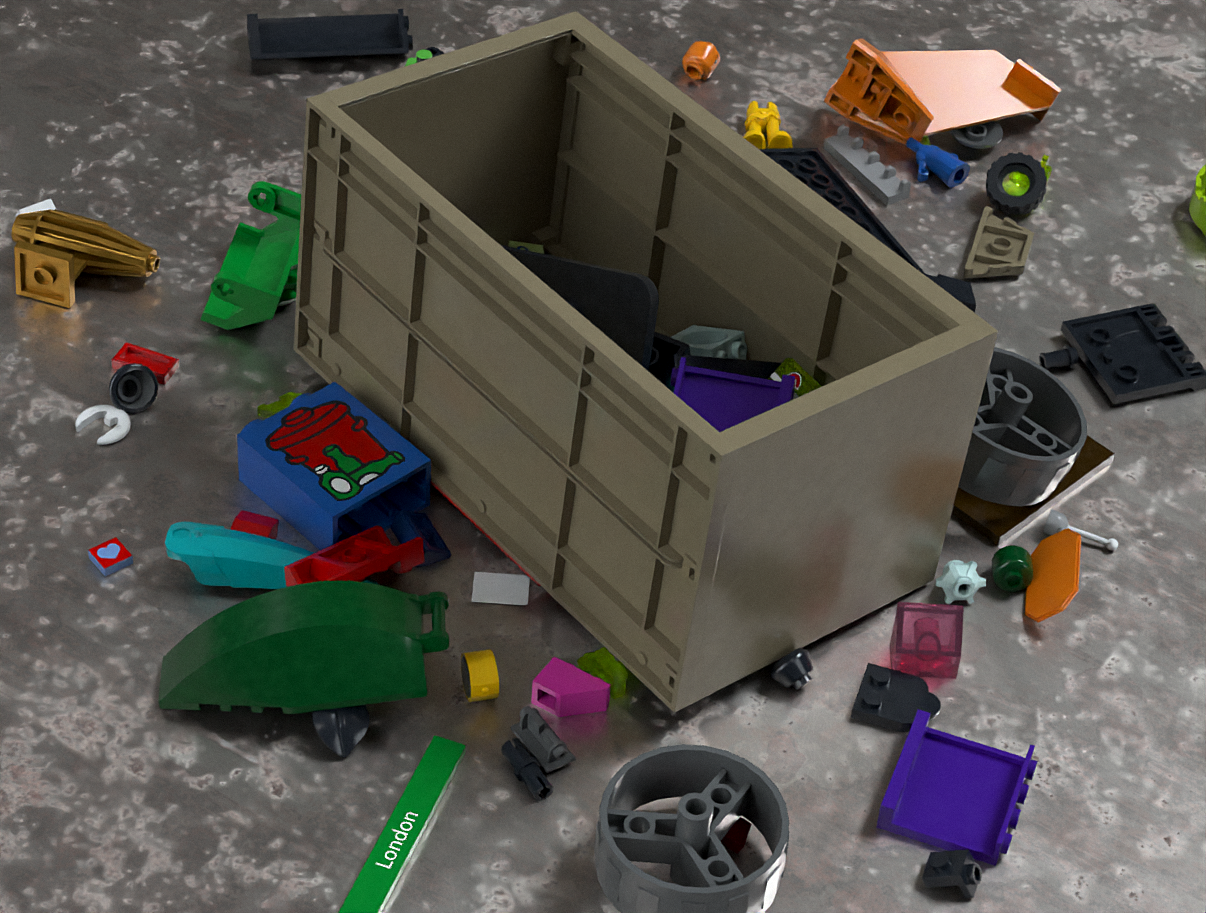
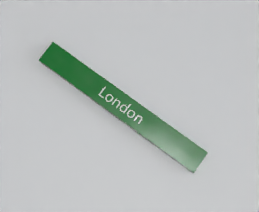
M434 735L338 913H382L466 753V745Z

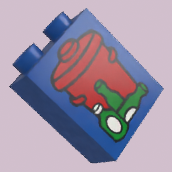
M333 382L313 394L303 393L292 401L289 407L265 420L256 419L249 422L237 434L239 480L319 550H323L376 525L382 526L383 530L387 531L391 528L400 510L419 512L430 505L431 459L337 382Z

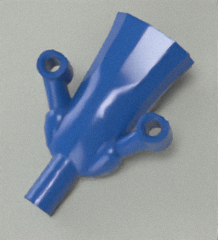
M912 137L907 140L906 147L916 152V162L919 165L917 180L919 182L928 180L929 170L943 180L950 188L960 185L968 177L970 165L960 161L957 154L940 150L938 146L923 145Z

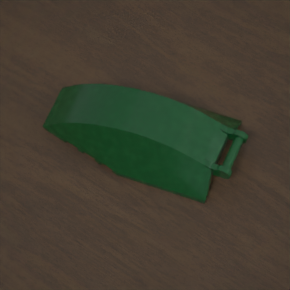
M357 581L303 583L252 597L219 612L187 634L163 657L158 699L159 707L162 709L200 710L201 704L219 705L221 711H232V705L251 706L252 712L263 713V707H282L284 714H297L427 696L428 689L424 653L444 651L450 645V637L446 632L445 610L449 606V598L447 594L440 591L430 592L426 595H417L378 584ZM432 614V631L429 633H424L423 615Z

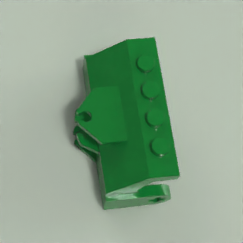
M258 181L251 186L248 193L249 203L260 211L276 216L278 220L261 230L244 223L238 224L220 272L215 275L212 281V291L202 313L201 321L230 330L273 319L277 307L296 301V292L292 289H297L301 194L265 181ZM260 193L266 194V198H260Z

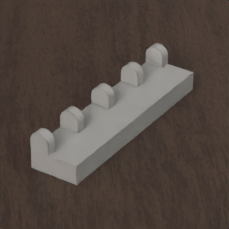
M842 124L838 128L837 135L824 139L823 148L887 206L909 198L911 182L907 179L899 180L895 176L896 169L893 166L886 168L879 162L880 155L876 151L869 153L863 147L864 141L860 137L853 139L849 135L848 126Z

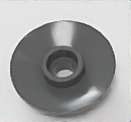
M996 121L950 130L952 137L957 142L972 148L993 147L1003 137V129Z

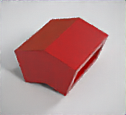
M242 510L235 517L230 530L246 532L275 540L278 535L279 519Z

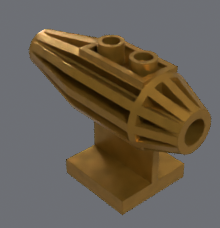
M56 209L19 214L13 223L12 240L16 243L14 255L16 294L71 308L75 302L74 281L81 272L99 275L149 277L152 273L157 272L160 265V257L157 256L156 249L108 226V223Z

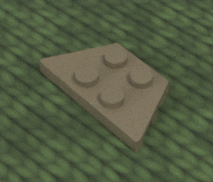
M985 206L963 277L1023 275L1033 242L1034 232L1017 225L1015 221L1008 217L1004 218V220L992 215L993 209Z

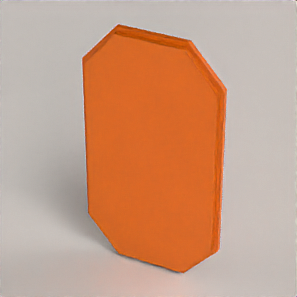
M1069 528L1041 540L1031 554L1034 577L1026 591L1025 615L1038 623L1064 611L1079 591L1081 535Z

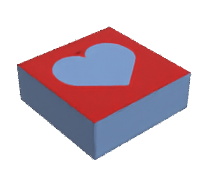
M117 537L88 549L89 559L105 577L133 564L132 554Z

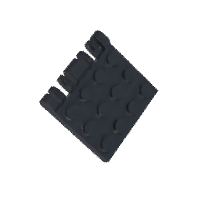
M1154 303L1062 321L1061 332L1072 347L1076 348L1079 357L1113 404L1192 388L1194 391L1206 388V370L1200 362L1193 361L1195 359L1192 351H1189L1188 346L1179 334L1175 333V329L1170 325L1165 326L1167 319Z

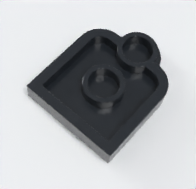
M868 663L852 708L851 718L900 732H909L918 709L931 713L929 720L931 721L939 714L941 702L936 695L928 692V685L922 678Z

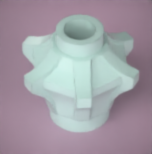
M952 560L944 566L943 575L936 579V586L943 588L946 594L944 599L946 603L950 605L954 600H967L970 605L974 602L972 597L979 587L986 586V580L979 577L975 570L977 567L976 562L964 563L960 560Z

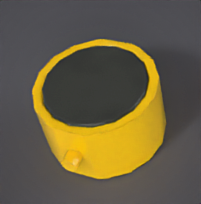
M485 649L462 653L461 675L468 702L498 698L499 677L492 650Z

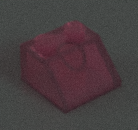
M898 602L889 645L891 669L918 677L956 679L962 650L963 606Z

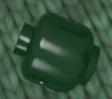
M1011 545L1000 548L994 553L991 560L992 575L997 587L1008 592H1018L1031 584L1034 577L1032 557L1027 550L1020 546Z

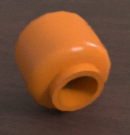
M696 41L683 56L682 65L684 71L692 79H707L719 65L720 55L712 43Z

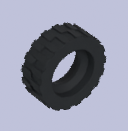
M1012 152L1006 156H1000L996 162L994 161L991 164V168L987 172L986 193L989 196L990 203L995 206V209L1007 215L1020 216V214H1028L1031 210H1035L1044 200V194L1046 195L1047 181L1044 167H1041V163L1029 154L1025 155L1021 152L1013 154ZM1020 172L1026 175L1030 181L1027 192L1020 196H1012L1006 193L1002 184L1008 174Z

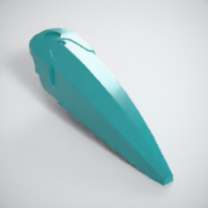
M187 521L172 524L165 539L168 557L185 562L190 567L191 572L194 573L197 581L208 586L263 589L285 588L284 567L314 554V552L267 537L225 529L224 526ZM365 577V580L362 581L364 583L378 584L368 577Z

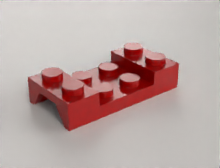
M376 525L285 566L286 587L319 581L362 582L365 580V577L375 572L386 571L388 568L392 569L395 573L410 572L413 567L425 562L423 538L417 537L399 546H393L382 526Z

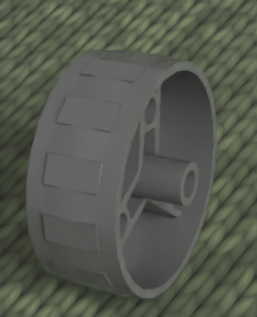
M994 347L958 487L983 500L1001 505L1026 506L1037 504L1047 499L1068 474L1078 458L1087 437L1086 418L1081 406L1069 389L1048 370L1032 360L1014 352Z
M681 744L660 747L643 753L622 766L610 779L602 795L594 847L597 878L606 897L620 913H764L773 903L780 887L781 877L783 878L790 833L788 832L789 816L786 803L778 787L761 769L729 751L705 745ZM682 797L678 804L677 814L633 811L639 806L659 799ZM741 815L752 822L759 830L772 852V856L766 863L746 878H744L720 842ZM630 861L671 864L670 877L675 884L664 882L643 872Z

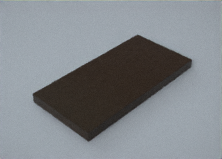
M1087 435L1075 463L1064 480L1059 483L1056 490L1047 499L1037 504L1026 506L1001 505L983 500L958 487L951 513L999 546L1111 464L1115 453Z

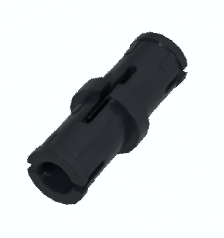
M518 738L512 739L515 747L510 740L505 742L501 748V753L513 766L515 777L525 783L535 800L542 801L540 792L545 799L553 793L554 786L540 770L539 766L541 765L539 761L529 755Z

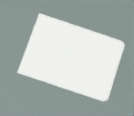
M474 572L472 602L527 605L530 578L527 575Z

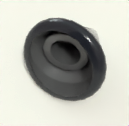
M132 363L122 366L112 376L109 384V396L116 408L130 414L147 410L155 402L158 395V381L151 369L142 364Z

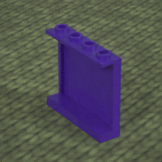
M681 357L679 368L674 367L672 370L670 386L675 387L673 393L718 432H721L793 400L795 376L782 375V380L779 382L687 366L686 358Z
M918 709L881 803L876 828L947 851L968 849L973 859L996 866L1000 853L1006 855L1008 853L1013 835L1007 832L1009 828L1016 829L1021 810L1016 808L1017 803L1022 805L1025 803L1030 786L1024 784L1025 779L1032 781L1038 761L1032 760L1035 746L1030 744L1025 758L929 728L928 724L931 713Z

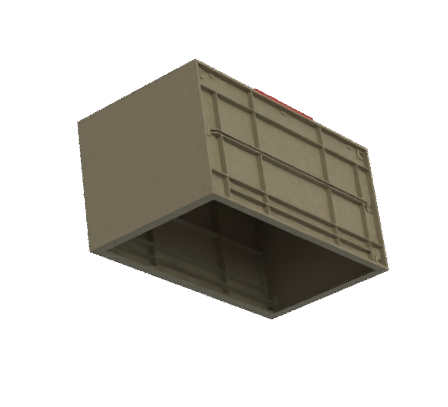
M577 11L306 99L293 350L329 384L337 382L431 459V484L538 586H542L674 713L934 580L996 343L997 329ZM509 240L543 245L544 254L638 273L648 277L655 284L659 295L655 332L672 337L692 325L744 331L745 343L747 345L746 360L785 363L786 375L797 372L801 376V385L798 390L795 388V393L799 397L718 432L501 245L508 246Z

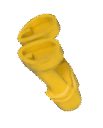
M751 101L746 111V133L743 138L758 149H766L763 134L767 132V149L792 148L791 136L786 131H779L781 119L777 106L773 102H767L766 108H759L758 102Z

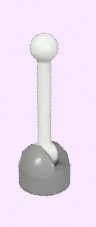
M1051 509L1043 533L1053 535L1069 528L1079 533L1081 537L1106 545L1107 549L1111 551L1118 548V541L1116 539H1105L1069 526L1064 514Z

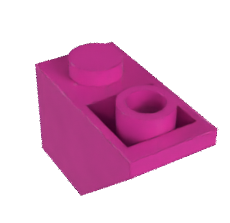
M554 656L532 682L531 703L557 717L606 711L609 707L611 685L604 682L601 678L594 677L573 664Z

